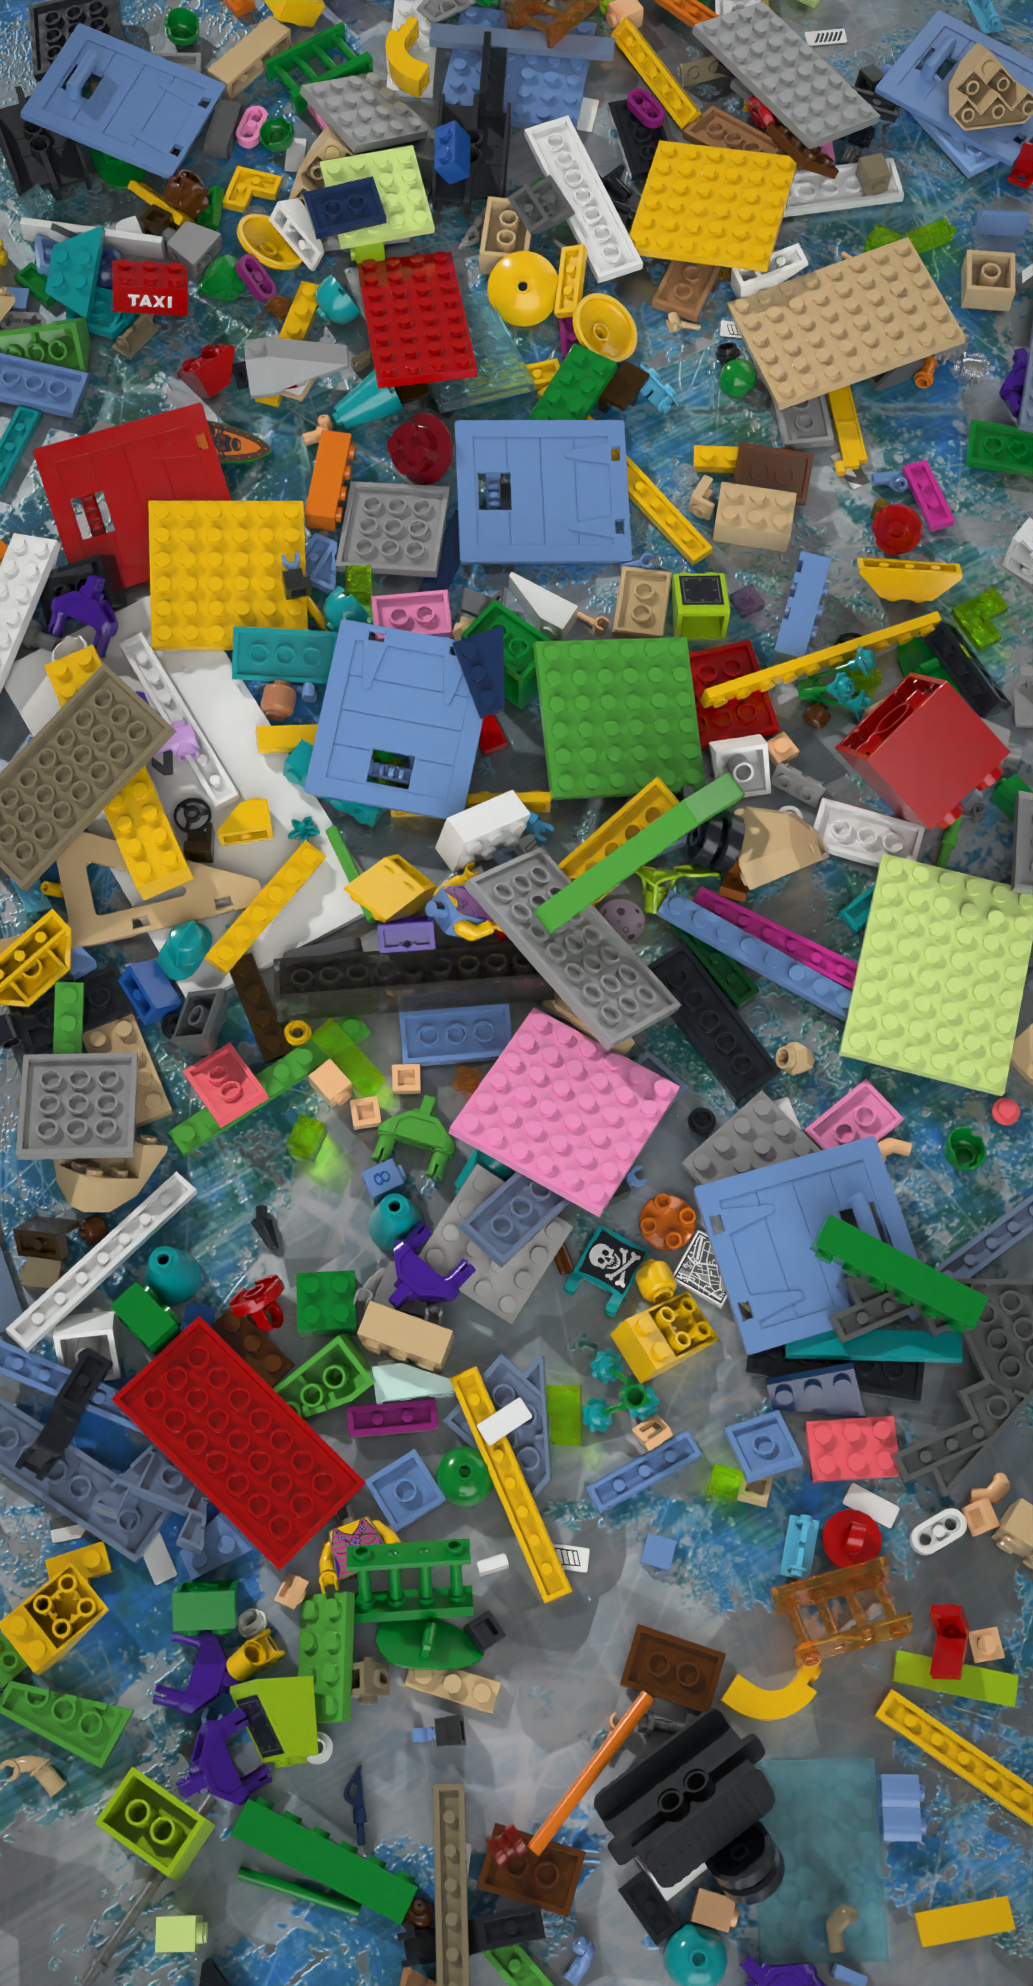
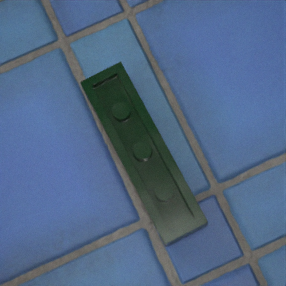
M673 924L670 925L672 932L682 943L685 942L712 980L737 1010L759 995L760 990L732 957Z

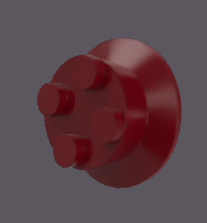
M418 413L411 416L394 431L392 438L387 441V449L390 452L394 466L400 474L406 475L414 483L420 485L436 483L446 474L450 466L453 453L450 432L445 423L431 413Z

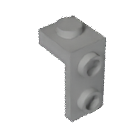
M1033 665L1020 666L1014 679L1015 727L1033 728Z

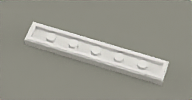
M21 217L20 221L23 238L26 241H34L36 234L48 237L52 223L77 234H82L96 228ZM104 228L106 232L103 246L114 247L123 254L157 259L165 258L166 250L162 236Z

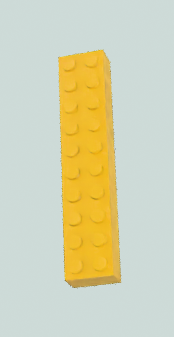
M94 645L44 665L61 708L103 664ZM145 765L103 809L135 887L144 901L194 879Z

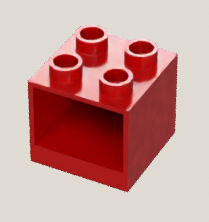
M912 672L835 747L841 756L897 816L929 830H932L935 826L939 829H945L953 824L964 811V806L960 801L975 787L977 790L982 791L993 785L1004 771V768L999 763L1010 753L1007 747L948 681Z

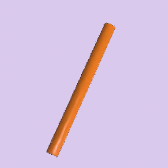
M642 1691L527 1844V1847L537 1856H540L655 1701L646 1692Z

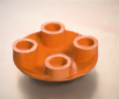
M662 1193L650 1199L642 1208L639 1216V1228L642 1236L650 1245L660 1250L672 1251L683 1247L692 1238L696 1227V1214L683 1199Z

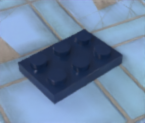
M373 176L303 192V200L316 240L386 223L385 211Z

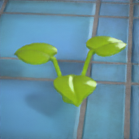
M697 865L675 866L674 871L643 866L635 872L642 879V894L645 895L644 912L657 914L668 893L673 889L677 878L682 876H714L720 880L721 877L719 873ZM671 880L667 890H665V885L660 884L661 882Z

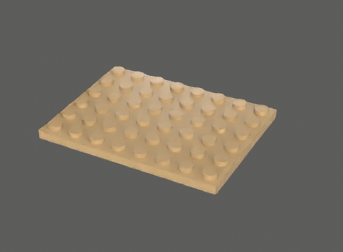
M908 237L782 282L746 298H739L727 303L728 311L778 410L965 343V335Z

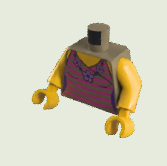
M351 1505L342 1507L336 1514L340 1527L330 1530L328 1532L329 1538L322 1545L319 1559V1584L321 1592L325 1594V1587L329 1584L335 1585V1589L338 1591L339 1584L358 1577L357 1572H347V1546L401 1543L396 1533L379 1520L371 1521L369 1516L356 1520Z

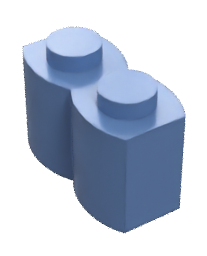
M877 1774L876 1791L879 1841L921 1842L922 1835H925L927 1830L926 1817L921 1815L920 1801L925 1799L924 1782L919 1781L917 1774Z

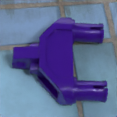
M1025 348L1014 351L1015 354L1012 357L1013 369L999 391L1000 397L1007 401L1013 417L1016 418L1018 417L1017 412L1020 415L1028 358Z
M89 575L85 585H82L79 591H72L53 599L51 603L53 613L46 633L61 638L68 616L94 627L96 634L92 645H94L99 657L105 658L110 639L117 634L119 626L108 600L103 599L104 594L102 591L105 579L97 575Z
M421 1221L417 1223L404 1239H397L393 1243L397 1275L394 1287L397 1289L388 1298V1301L397 1310L408 1300L412 1303L416 1300L422 1302L453 1301L459 1296V1288L476 1272V1269L471 1264L468 1265V1261L464 1258L461 1259V1262L447 1277L440 1276L417 1255L416 1250L433 1232L428 1226L424 1227L425 1224Z
M200 1630V1634L193 1636H183L173 1632L171 1642L196 1647L198 1651L188 1688L181 1691L158 1684L155 1692L167 1695V1697L154 1695L152 1704L176 1709L181 1716L190 1717L214 1701L222 1693L228 1695L230 1686L248 1682L249 1678L239 1681L229 1674L226 1666L228 1658L218 1635L213 1634L212 1630Z
M240 1707L220 1720H209L200 1727L190 1759L192 1766L188 1768L190 1773L175 1782L181 1796L183 1795V1797L187 1798L196 1792L200 1795L208 1792L242 1806L250 1798V1794L267 1783L272 1782V1776H267L270 1771L264 1763L241 1778L237 1774L225 1742L227 1737L249 1725L248 1719H243L247 1716Z
M746 1955L738 1964L750 1977L745 1983L747 1986H827L817 1976L818 1971L812 1963L769 1966L767 1962H764L759 1966L749 1955Z

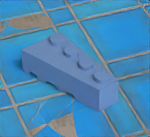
M801 551L771 664L779 665L811 654L812 647H808L809 640L815 641L818 626L814 625L815 619L820 620L824 604L819 602L821 597L826 598L830 583H826L825 580L831 558Z

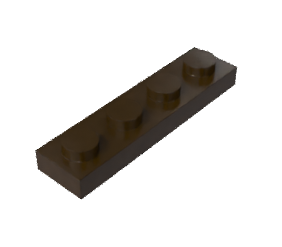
M251 952L243 955L229 973L264 1063L267 1064L281 1059L291 1051L253 954Z

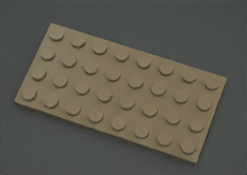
M105 663L98 668L0 773V867L24 891H27L177 732Z

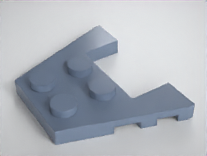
M152 1443L120 1478L112 1482L109 1488L94 1500L91 1510L117 1520L128 1495L132 1494L187 1517L175 1545L201 1555L205 1541L208 1499Z

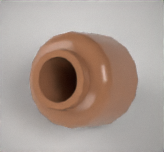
M275 680L273 684H268L264 687L260 708L266 713L265 716L275 721H284L287 717L293 715L297 693L293 688L289 687L290 684L288 682Z

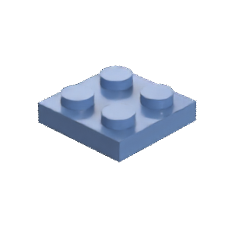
M779 1410L724 1428L725 1438L747 1484L801 1466L803 1463V1458Z
M415 1449L365 1480L368 1490L396 1534L446 1502L445 1496Z

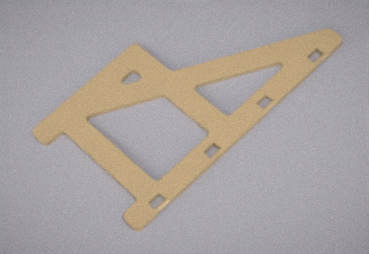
M82 832L56 859L68 915V922L66 924L72 929L71 951L79 946L84 949L151 931L155 932L172 928L181 922H190L191 920L197 922L226 913L243 911L262 891L260 883L256 879L187 860L194 879L177 886L186 890L183 896L105 915H97L87 866L90 863H95L130 873L117 841ZM231 897L233 905L216 909L215 901ZM148 917L151 925L134 929V920ZM23 934L1 939L0 954Z

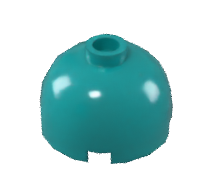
M331 274L318 286L315 300L319 307L316 311L324 321L329 319L334 324L343 325L351 322L361 314L359 308Z
M340 586L334 589L324 602L323 615L327 621L324 625L328 631L338 632L340 622L343 619L374 624L373 621H367L370 615L351 594L348 597L343 595L342 592L345 589Z
M695 1923L678 1928L666 1941L663 1952L667 1974L670 1980L677 1986H717L725 1975L728 1963L727 1950L721 1937L710 1927Z

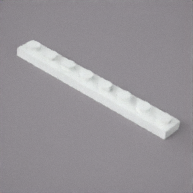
M142 632L120 643L121 651L160 716L170 725L178 720L186 721L187 725L192 723L200 749H198V756L195 759L190 754L185 757L216 810L218 811L241 799Z
M175 1172L6 1328L7 1334L26 1352L32 1349L197 1194V1189L178 1172Z

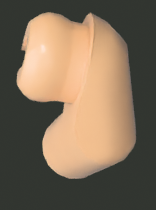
M329 415L319 416L317 419L319 424L316 430L302 434L305 446L319 443L322 430L332 431L333 422H331Z

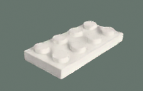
M823 797L813 827L820 833L828 854L879 868L883 853L916 861L925 830L924 827L912 822Z

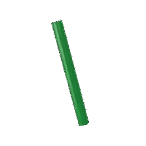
M242 1866L237 1875L238 1880L355 1917L359 1916L362 1904Z

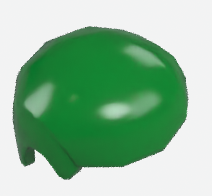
M182 7L169 11L165 17L167 39L177 46L193 45L199 35V19L197 15L191 10Z
M279 116L278 118L269 119L262 124L259 130V139L265 149L270 152L281 153L290 148L294 141V129L290 120L287 121L283 116Z
M739 358L733 359L723 366L718 378V385L724 393L731 397H744L750 389H754L757 382V371L748 361Z
M968 1126L956 1127L950 1132L943 1148L944 1157L947 1162L962 1172L977 1170L985 1162L987 1154L983 1138L974 1135L971 1132V1127Z

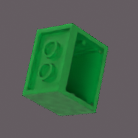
M494 599L461 634V640L503 625L505 698L522 710L538 693L533 644L536 641L553 640Z

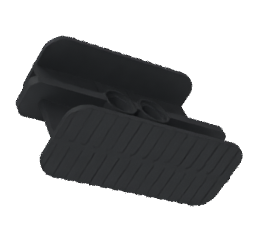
M15 87L19 104L0 109V147L21 204L25 203L24 192L49 185L56 201L62 200L59 188L85 181L87 189L91 190L86 162L79 143L22 119L21 110L31 96L25 97L22 87Z
M441 93L437 127L456 120L470 135V177L449 185L437 173L433 164L432 207L433 210L437 209V200L464 202V214H470L472 198L488 199V196L505 198L510 144L511 103L507 102V111L503 113L502 118L479 117V94H474L473 106L445 104V94Z
M710 1708L702 1712L697 1718H694L689 1724H686L684 1728L677 1731L676 1734L669 1737L664 1743H661L659 1747L652 1750L643 1759L636 1762L634 1766L627 1769L618 1778L611 1781L609 1785L602 1788L594 1798V1808L606 1828L614 1836L608 1843V1850L617 1864L624 1865L638 1855L653 1874L657 1883L663 1888H670L681 1882L683 1878L690 1875L692 1871L699 1868L701 1864L705 1863L710 1857H713L719 1850H722L724 1846L731 1843L733 1839L740 1836L742 1832L749 1829L760 1818H763L772 1810L775 1803V1794L762 1771L754 1767V1764L765 1755V1749L760 1739L753 1733L741 1739L727 1723L720 1710Z

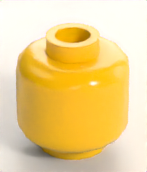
M654 1259L646 1260L640 1265L639 1270L635 1274L636 1284L644 1300L660 1304L673 1297L677 1282L666 1262Z

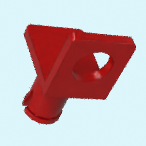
M1027 141L1024 142L1016 165L1007 179L1008 182L1025 189H1029L1033 183V144ZM1016 176L1024 177L1027 181L1018 180Z

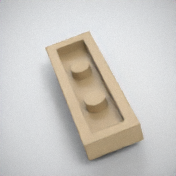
M409 1669L404 1683V1687L489 1714H493L501 1686L500 1682L459 1669Z

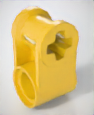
M270 1628L265 1629L254 1638L246 1641L228 1658L226 1663L227 1670L234 1679L244 1681L262 1670L269 1669L286 1656V1652L284 1650L280 1651L271 1637L272 1631Z

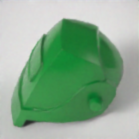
M228 254L214 259L201 276L196 293L198 295L202 293L212 299L224 302L236 300L247 289V286L236 271V262L239 259Z

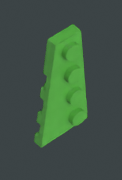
M9 1681L0 1697L1 1714L101 1769H104L135 1711L14 1681Z

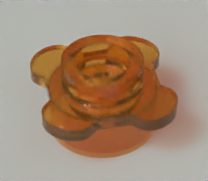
M276 294L270 299L268 305L264 307L265 312L273 318L282 319L288 315V307L292 305V300L289 297L283 298Z
M465 1065L458 1066L456 1068L457 1078L453 1082L454 1090L474 1094L479 1086L480 1078L483 1077L482 1070L480 1068L469 1069ZM467 1077L471 1079L469 1082L465 1081Z

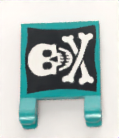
M599 1224L576 1267L566 1281L564 1292L573 1296L582 1279L612 1294L604 1313L614 1318L635 1280L636 1272L639 1270L640 1265L645 1262L650 1251Z

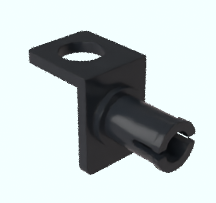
M623 164L603 178L599 175L605 189L610 190L621 203H625V200L628 201L633 194L620 180L625 168Z

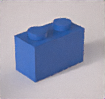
M456 120L435 128L434 169L449 185L470 177V135Z
M156 959L129 964L118 980L144 1025L162 1021L168 1014L175 1013L182 1004L178 994Z

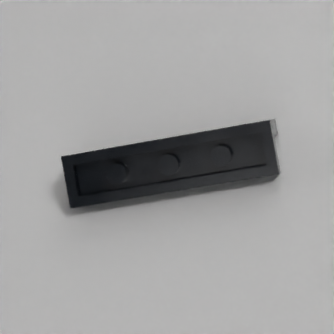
M484 31L479 89V117L502 118L507 49L491 48V32Z
M942 622L924 638L926 644L979 717L985 719L996 709H1007L1012 705L954 625Z

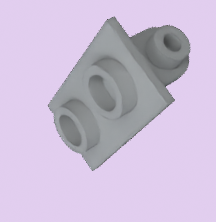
M778 763L771 778V784L816 808L820 798L823 797L827 790V787L823 786L824 782H819L810 776L803 777V772L790 766L789 763Z

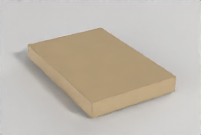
M622 566L612 636L632 639L664 637L672 572Z

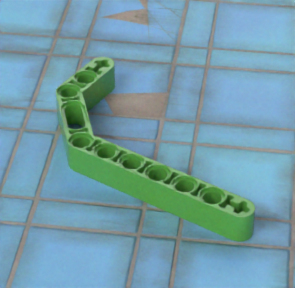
M729 772L671 808L540 905L533 913L547 932L552 934L687 833L721 812L723 814L731 810L742 800L745 793Z

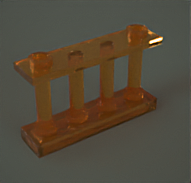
M516 0L505 10L507 28L519 30L526 24L546 33L547 48L552 49L604 0H558L569 5L564 11L549 5L548 3L551 0ZM540 11L555 19L549 24L533 16Z
M886 1555L770 1589L771 1606L775 1616L783 1613L788 1615L799 1642L798 1645L793 1646L796 1668L803 1665L812 1666L820 1660L888 1640H900L913 1633V1615L911 1611L898 1615L885 1584L890 1583V1564ZM869 1588L874 1589L886 1619L869 1623L856 1592ZM845 1597L857 1627L840 1632L828 1600ZM816 1605L828 1636L811 1640L798 1609Z

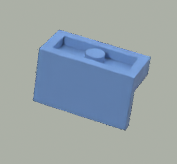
M977 209L976 234L1024 236L1030 213L1018 210Z

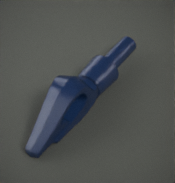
M362 1765L358 1766L344 1790L345 1801L353 1806V1824H356L358 1846L365 1845L364 1823H367L361 1775ZM353 1783L357 1786L354 1798L349 1795Z

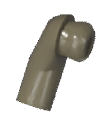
M845 1904L838 1906L827 1919L826 1931L829 1953L845 1952L843 1933L851 1923H856L858 1919V1912L855 1907Z

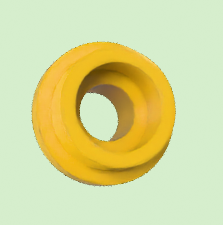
M293 1020L286 1025L284 1036L288 1044L299 1047L311 1039L312 1030L307 1022ZM296 1031L303 1032V1035L299 1038L293 1036Z

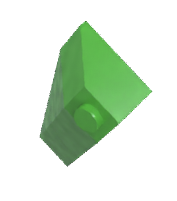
M85 317L0 330V353L85 373L88 372L91 341Z
M345 1333L338 1335L273 1390L304 1419L355 1400L376 1381L365 1354L350 1334Z

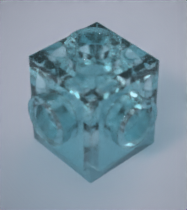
M38 183L15 200L27 218L49 221L59 213L53 205L57 202L48 189L43 191Z

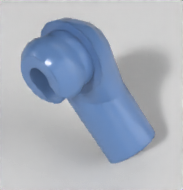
M896 471L871 474L872 486L886 485L895 492L900 493L904 492L908 487L907 479Z
M583 1936L578 1937L574 1942L572 1949L578 1955L563 1975L573 1986H577L590 1967L595 1953L593 1942H588Z

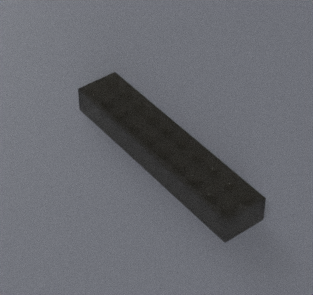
M511 940L436 946V949L390 953L366 951L273 959L274 1000L278 1022L555 999L554 989Z

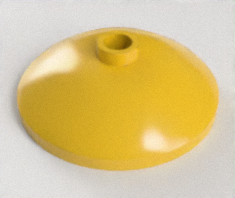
M250 214L240 220L237 226L239 242L248 254L255 256L262 265L276 270H291L302 264V259L269 221L270 216Z
M518 251L505 256L495 265L488 280V298L493 310L503 321L513 326L530 327L543 322L555 309L558 284L557 272L546 258L534 252ZM522 282L528 285L525 291L518 289L519 284Z
M593 293L584 297L576 305L573 313V327L582 347L617 362V364L625 361L633 354L637 345L636 325L629 311L618 300L606 294Z

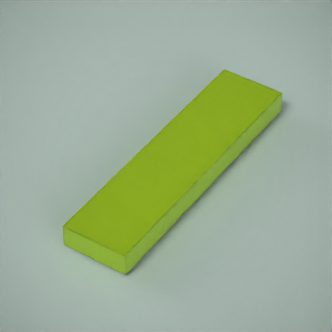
M900 1650L895 1651L891 1682L1011 1708L1015 1707L1018 1675L964 1664L960 1680L933 1679L930 1675L932 1657Z

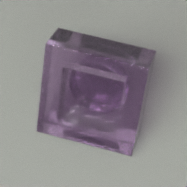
M753 584L730 594L729 600L742 619L765 607V602Z

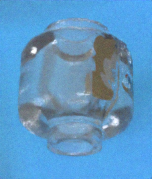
M964 352L960 360L955 359L953 374L957 375L960 384L981 385L984 380H988L991 361L987 360L984 353Z

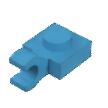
M527 809L531 815L523 832L526 831L531 835L534 834L535 841L539 845L545 846L547 839L541 836V833L547 832L553 836L555 829L552 825L540 821L537 814Z

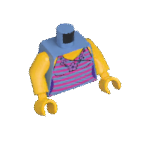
M474 862L466 864L463 875L454 876L436 889L432 900L426 904L425 908L427 916L434 917L444 933L465 938L468 941H479L482 937L494 933L495 929L503 932L464 887V883L468 879L481 873V870L472 873L475 867Z

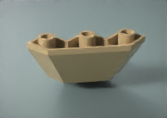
M977 42L960 61L949 84V115L964 131L1024 124L1033 115V94L1010 75L989 49Z
M327 125L314 141L300 165L289 199L299 198L305 205L303 192L325 188L319 162L360 155V153H353L332 128Z
M749 806L734 810V814L740 815L744 819L745 824L744 840L738 860L741 869V880L744 885L749 887V890L830 857L820 833L793 812Z
M141 1135L140 1137H135L134 1157L54 1159L56 1181L70 1206L82 1212H110L139 1194L166 1154L168 1146L158 1142V1138L155 1136Z

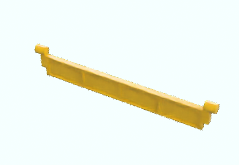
M850 385L826 393L842 461L834 463L838 477L844 476L846 470L859 469L860 464L868 462Z

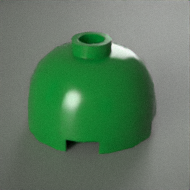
M468 1446L454 1448L446 1453L437 1465L435 1474L436 1484L445 1496L446 1501L452 1505L460 1506L461 1508L477 1506L487 1499L493 1488V1481L487 1464L484 1462L481 1452L476 1448Z

